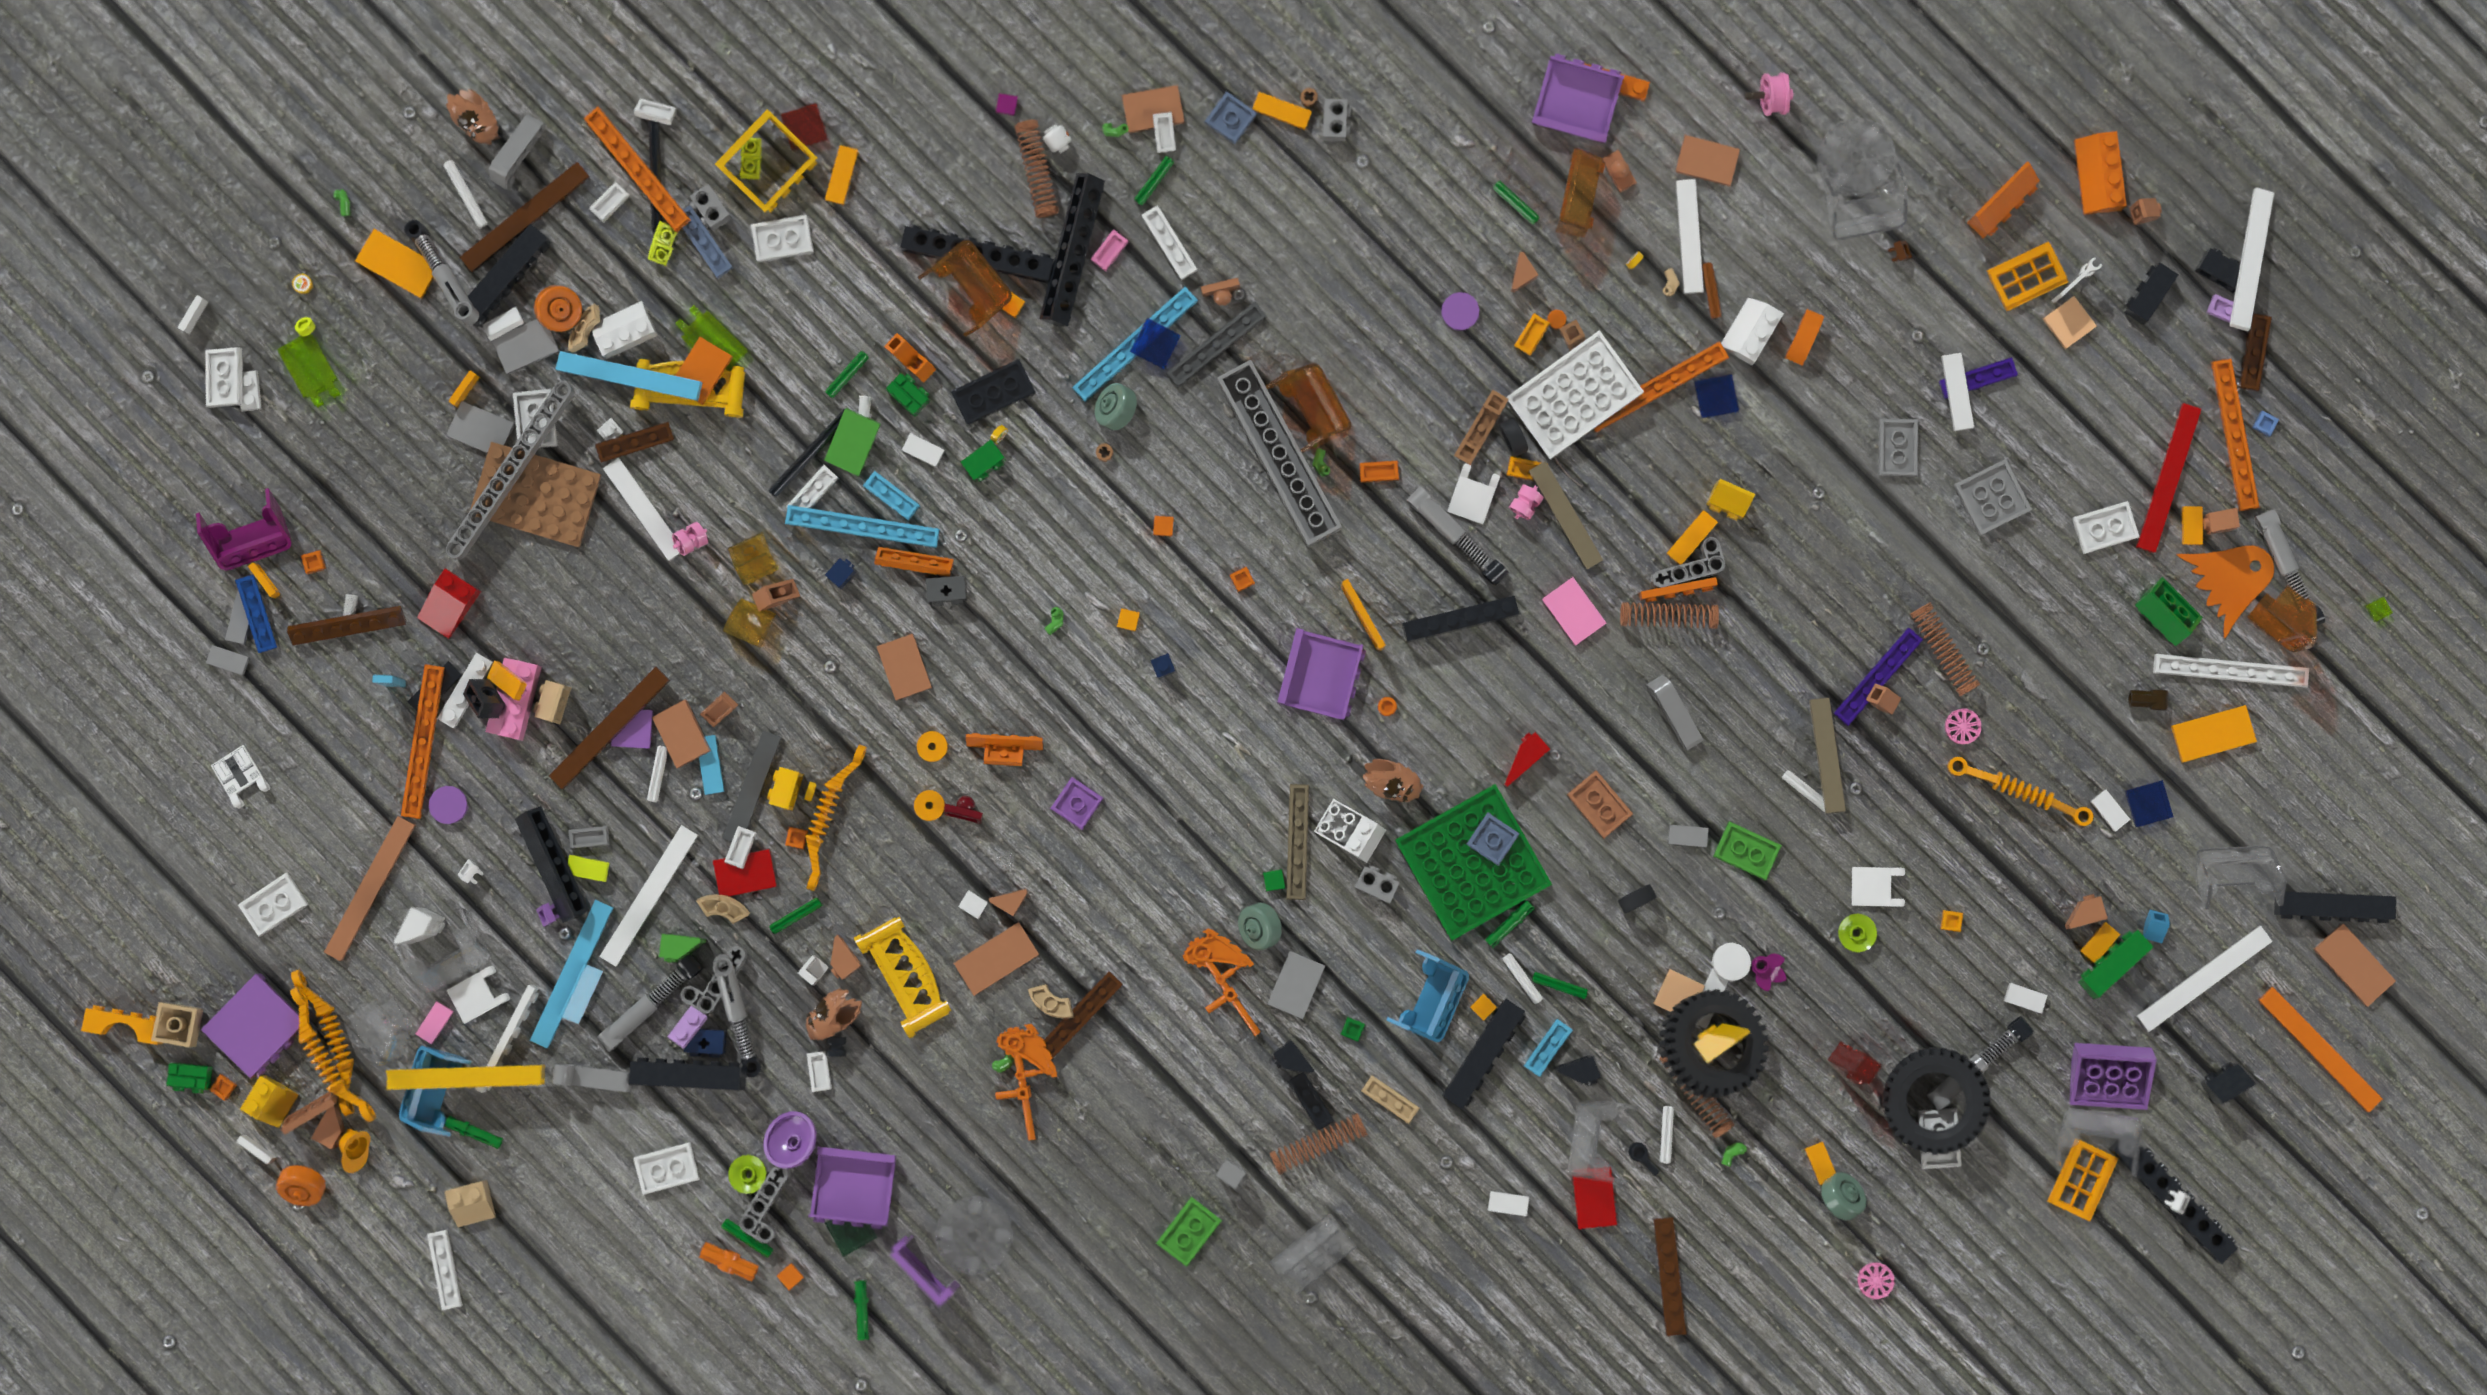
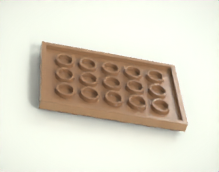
M491 442L471 509L511 451V447ZM519 451L517 454L518 459H523L525 456L524 451ZM534 455L490 521L580 548L602 475ZM514 466L507 468V475H512L514 473ZM503 482L497 483V491H501L503 489ZM488 498L485 501L486 507H490L493 503L492 498ZM480 513L475 516L482 519V515Z

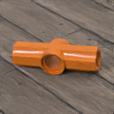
M709 1242L704 1244L699 1258L717 1265V1268L729 1274L734 1273L749 1281H753L759 1265L741 1258V1255L728 1249L724 1250Z

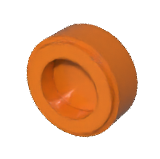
M1561 310L1551 311L1547 317V321L1551 323L1549 327L1556 330L1562 328L1566 323L1565 313Z
M1384 697L1378 703V711L1383 716H1391L1397 709L1396 701L1391 697Z

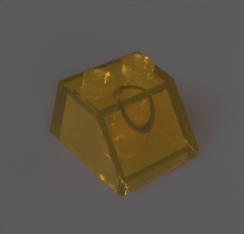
M763 532L728 548L734 568L743 585L753 583L757 579L779 570Z
M741 598L730 613L723 632L761 649L776 613L767 609L758 611L756 604Z

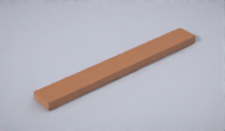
M397 816L324 953L339 961H343L416 826L415 824Z

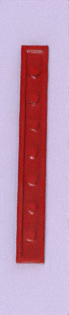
M2186 403L2181 405L2136 548L2156 553L2202 410L2201 408Z

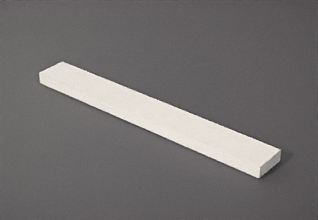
M2260 188L2253 190L2229 325L2230 327L2249 331L2251 327L2274 192Z
M2164 654L2154 655L2153 673L2308 687L2309 668Z
M683 825L680 826L601 953V958L616 967L618 966L699 836L698 834Z
M2258 926L2136 1016L2146 1031L2150 1032L2273 941L2264 929Z

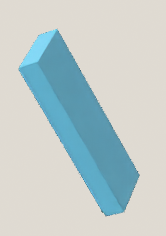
M876 471L871 474L863 487L908 521L920 507L918 503Z
M392 675L373 676V683L386 687H406L405 679Z
M716 735L705 736L711 751L699 757L705 795L725 792Z
M584 963L560 1017L579 1024L603 973L602 970Z
M1556 1019L1526 1061L1524 1067L1540 1077L1573 1030Z

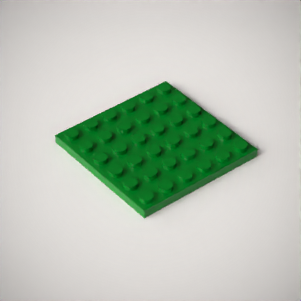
M1496 784L1395 839L1396 844L1451 941L1552 885ZM1487 812L1519 833V836L1499 866L1466 845Z

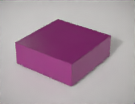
M999 93L996 113L1015 116L1018 96Z

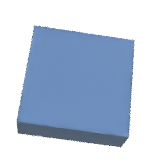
M2261 411L2252 429L2270 437L2279 419Z

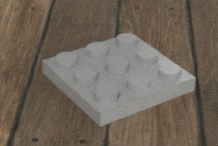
M2006 459L1954 484L1979 536L2032 510Z

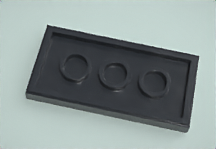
M1020 359L951 391L967 426L1036 394Z

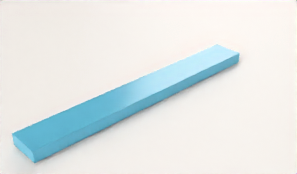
M1185 286L1072 387L1073 390L1084 402L1090 399L1198 302L1196 297Z
M562 351L559 353L555 369L561 372L695 401L699 399L703 384L701 381Z
M792 505L787 507L785 520L787 525L937 548L940 529Z
M598 900L594 901L530 1041L547 1049L549 1048L562 1020L560 1014L584 963L588 964L614 909L613 907Z

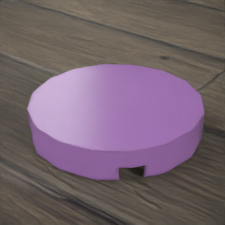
M1458 292L1446 298L1442 305L1441 315L1448 327L1453 330L1463 331L1476 323L1479 317V306L1474 297L1467 293Z
M444 786L433 792L429 799V810L433 818L440 823H457L464 818L468 811V800L462 790L453 786Z

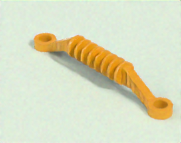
M861 744L858 745L855 751L853 762L824 784L829 790L821 792L826 798H819L823 806L817 805L816 808L821 812L813 814L818 818V820H811L815 827L808 828L813 834H806L805 836L812 865V873L806 887L808 890L815 891L820 879L821 872L818 852L821 844L824 843L820 835L827 834L822 830L823 828H829L825 821H832L827 815L834 814V811L830 809L831 806H837L833 799H840L835 793L842 792L845 779L861 765L867 747Z
M1954 757L1948 762V771L1953 776L1967 774L1992 783V789L1994 790L2001 786V793L2008 789V795L2010 796L2015 792L2016 799L2022 794V801H2026L2029 797V804H2033L2037 800L2036 806L2040 807L2044 803V810L2047 811L2049 807L2057 809L2071 816L2078 826H2087L2093 821V812L2089 808L2080 807L2075 809L2055 799L2053 792L2046 796V789L2038 793V786L2031 790L2032 784L2029 783L2024 787L2025 781L2023 780L2019 784H2017V778L2010 782V775L2002 779L2003 772L1999 771L1997 775H1993L1970 767L1962 757ZM1955 761H1959L1962 764L1960 772H1956L1953 769ZM2081 811L2086 812L2088 815V819L2085 822H2081L2078 818Z
M300 969L291 972V978L294 986H299L306 994L307 999L313 1003L316 1016L323 1017L319 1024H326V1026L321 1030L329 1031L324 1038L332 1039L327 1043V1046L334 1045L330 1053H337V1055L332 1059L340 1061L336 1064L338 1072L341 1073V1079L345 1080L344 1083L349 1089L354 1058L347 1059L351 1051H344L349 1046L348 1044L341 1043L346 1037H339L343 1030H336L340 1022H333L338 1017L337 1015H331L335 1008L307 987L306 978ZM338 1097L342 1113L345 1116L353 1114V1104Z
M296 986L290 990L294 1001L299 1005L300 1024L298 1042L300 1044L307 1043L303 1050H311L307 1054V1057H315L311 1064L318 1063L315 1070H323L318 1076H326L323 1084L330 1083L326 1088L327 1091L358 1106L362 1117L370 1123L376 1119V1113L371 1105L350 1092L344 1083V1079L337 1080L341 1073H333L337 1068L336 1065L329 1067L333 1060H325L329 1053H321L325 1046L318 1047L317 1045L321 1040L313 1039L317 1033L316 1031L314 1032L310 1025L308 999L304 991L299 986Z

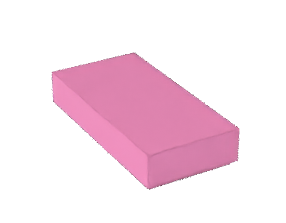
M1113 230L1090 260L1106 272L1129 241Z
M436 1001L416 1032V1035L433 1044L454 1011Z

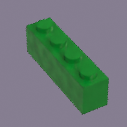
M2129 930L2121 937L2122 941L2119 944H2113L2107 950L2109 953L2105 957L2103 955L2094 962L2095 966L2091 970L2088 968L2080 975L2082 978L2078 983L2092 999L2099 998L2153 948L2139 930L2133 932Z

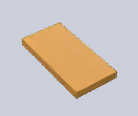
M373 229L355 260L360 265L421 299L434 279L432 269H430V266L421 254L376 229Z
M1348 579L1342 581L1341 589L1378 652L1385 649L1386 645L1350 581Z
M2246 705L2171 726L2182 763L2257 742Z

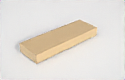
M1371 1075L1361 1090L1408 1124L1420 1109L1373 1075Z

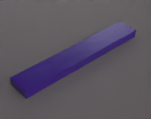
M1908 627L1833 714L1846 726H1849L1869 703L1866 699L1874 684L1884 686L1923 639Z

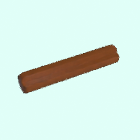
M1711 262L1704 263L1702 270L1710 315L1712 319L1720 318L1722 314L1713 264Z

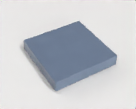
M1226 91L1204 122L1230 142L1236 144L1257 116V112Z
M1487 812L1466 845L1499 866L1519 836V833Z

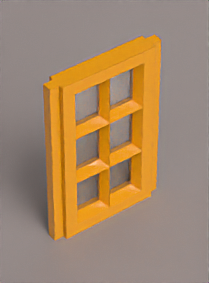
M2049 241L1987 270L1988 276L2006 311L2069 282Z
M2075 1138L2047 1202L2090 1222L2119 1158Z

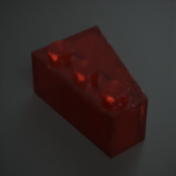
M1841 1041L1828 1058L1829 1062L1847 1074L1846 1078L1858 1085H1869L1883 1066L1867 1054L1857 1049L1854 1051L1851 1046H1847Z

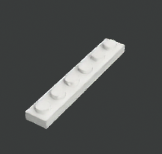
M534 985L527 986L487 1066H503L501 1061L504 1055L507 1056L511 1051L512 1045L510 1044L513 1038H517L521 1031L519 1026L522 1020L525 1021L530 1013V1010H528L531 1003L534 1004L538 998V987ZM492 1086L476 1087L475 1090L483 1093L490 1090Z

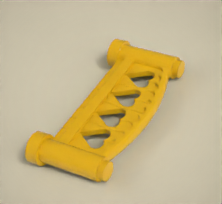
M639 359L636 368L674 376L684 361H671L651 365L650 360ZM733 366L731 371L725 369L720 377L726 380L725 385L717 394L713 389L704 405L695 400L634 387V396L630 402V408L647 411L649 410L650 402L725 408V416L743 418L744 367Z
M894 917L862 936L861 934L855 936L854 940L862 954L868 951L871 952L907 1017L900 1023L910 1039L916 1035V1032L948 1015L952 1010L947 1001H941L935 977L924 955L902 931L905 925L901 918ZM895 938L898 939L899 945L903 947V952L901 954L885 953L891 941ZM903 955L908 956V962L913 965L912 970H895ZM912 972L918 974V979L922 981L921 987H904ZM921 989L927 990V996L931 998L930 1004H913Z

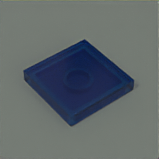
M1146 318L1129 352L1164 369L1181 335Z
M1732 374L1694 381L1701 419L1739 412Z
M2163 780L2125 790L2135 828L2174 817Z

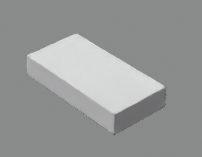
M640 99L634 110V116L671 125L677 108Z
M1172 112L1153 114L1157 153L1176 151Z
M615 182L589 209L604 223L630 195Z
M197 295L178 328L190 334L207 306L208 301Z
M515 307L483 324L487 337L492 341L524 324L519 310Z
M911 433L902 448L903 452L936 468L945 451Z
M2107 790L2102 791L2090 801L2114 832L2131 820Z
M738 826L724 862L743 869L757 833Z
M2009 983L2004 1002L2042 1014L2048 995Z
M827 1051L808 1053L807 1060L812 1092L832 1089Z
M241 1135L237 1140L238 1144L266 1164L273 1163L277 1158L247 1135Z
M1490 1191L1488 1211L1527 1216L1529 1197Z

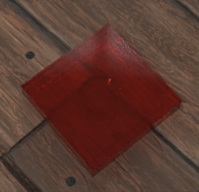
M817 103L780 114L783 125L806 147L828 140ZM788 138L791 150H798L799 148Z

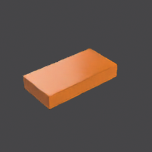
M1398 461L1359 463L1361 483L1399 480Z

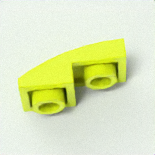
M751 138L741 148V179L760 180L761 138Z
M659 221L648 255V260L666 266L673 248L671 246L677 235V232L669 224Z
M569 855L568 865L573 876L606 882L610 863Z

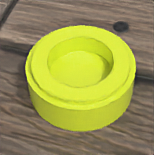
M309 317L301 318L295 325V330L300 336H307L315 329V323Z

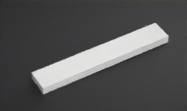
M1676 180L1684 294L1703 293L1696 180Z
M618 457L605 466L603 470L668 561H671L680 554L676 548H673L672 531Z

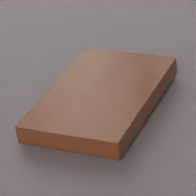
M1178 85L1122 95L1126 122L1129 127L1128 133L1154 129L1153 114L1172 112L1173 125L1184 123Z
M1685 135L1675 172L1730 187L1740 149Z
M913 634L876 646L896 701L932 688Z
M683 700L652 717L676 768L679 769L711 751L687 700Z
M1597 770L1567 794L1568 798L1603 839L1633 815Z
M327 1092L287 1116L281 1131L285 1135L334 1106L338 1096Z

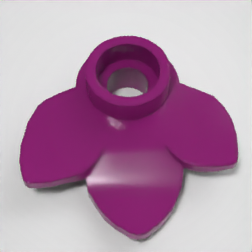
M1781 955L1757 956L1751 962V969L1756 974L1755 981L1764 991L1770 990L1771 982L1779 983L1786 981L1785 972L1780 967L1785 958ZM1759 962H1762L1764 964V967L1762 969H1758L1757 964Z

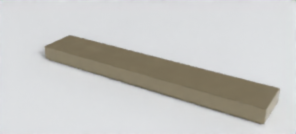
M1546 461L1529 470L1528 472L1585 569L1587 570L1603 561Z
M1811 699L1809 703L1825 814L1845 812L1830 699Z
M1290 784L1286 900H1306L1309 785Z

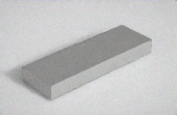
M237 590L225 640L245 645L250 626L239 591Z

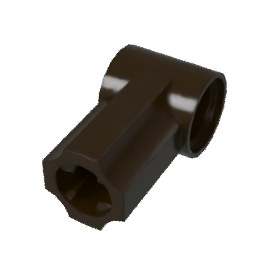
M2130 690L2128 695L2129 707L2167 710L2168 691Z

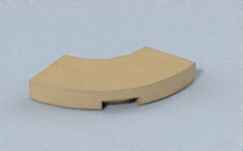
M595 303L581 314L580 321L576 324L575 330L572 329L569 337L568 351L574 353L587 346L590 332L600 322L599 306Z
M706 895L696 901L706 917L720 915L727 918L732 924L750 914L744 905L725 895Z
M1046 984L1028 989L1033 1003L1047 1015L1060 1019L1074 1018L1069 998L1054 996Z

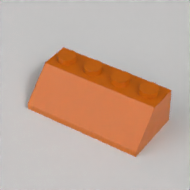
M2117 131L2097 133L2075 139L2074 145L2083 215L2121 211L2127 204Z
M2027 161L1967 222L1982 238L1987 235L1991 237L1999 229L1996 225L2000 221L2005 223L2011 216L2009 212L2013 208L2017 210L2025 202L2023 198L2027 194L2031 196L2038 189L2035 185L2040 180L2031 164Z

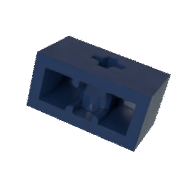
M699 1029L685 1047L684 1052H689V1056L701 1057V1053H708V1057L720 1058V1054H725L727 1030ZM705 1038L707 1042H710V1045L706 1046V1048L704 1045H701V1041H704Z

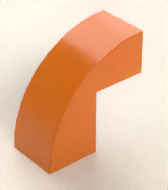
M1809 309L1805 311L1796 335L1785 356L1786 359L1803 366L1823 322V315Z
M898 333L884 346L923 383L936 370L926 358L919 354Z

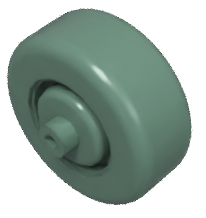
M1113 383L1107 386L1099 395L1095 405V418L1097 422L1110 430H1119L1125 427L1132 419L1136 410L1137 398L1134 391L1120 383Z
M1255 903L1244 908L1239 915V932L1244 942L1250 948L1261 951L1273 947L1279 942L1282 932L1281 922L1272 907L1265 903Z
M1838 1172L1823 1182L1821 1188L1822 1198L1826 1207L1833 1215L1842 1220H1852L1865 1210L1867 1203L1866 1195L1854 1177L1847 1173Z

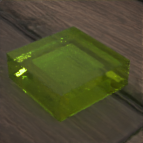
M2384 596L2365 605L2374 622L2393 613Z

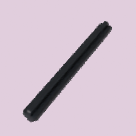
M650 120L648 122L650 170L661 182L659 122ZM651 202L652 231L656 232L659 221L662 222V215Z
M845 409L839 413L771 486L769 493L777 497L835 435Z

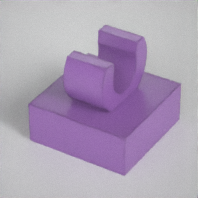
M547 903L536 909L543 927L552 924L559 918V914L555 915L552 912V909L555 908L554 904L550 906Z

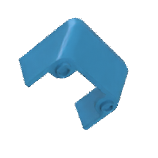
M1417 949L1415 953L1426 957L1422 968L1423 973L1428 975V978L1413 1011L1405 1010L1400 1015L1399 1021L1387 1017L1386 1021L1434 1042H1440L1446 1034L1468 983L1469 974L1455 965Z
M420 1046L416 1052L412 1069L462 1067L463 1063L471 1065L472 1061L459 1055ZM446 1088L406 1089L399 1112L400 1120L424 1132L450 1136L451 1132L443 1129L446 1123V1116L444 1112L440 1111Z

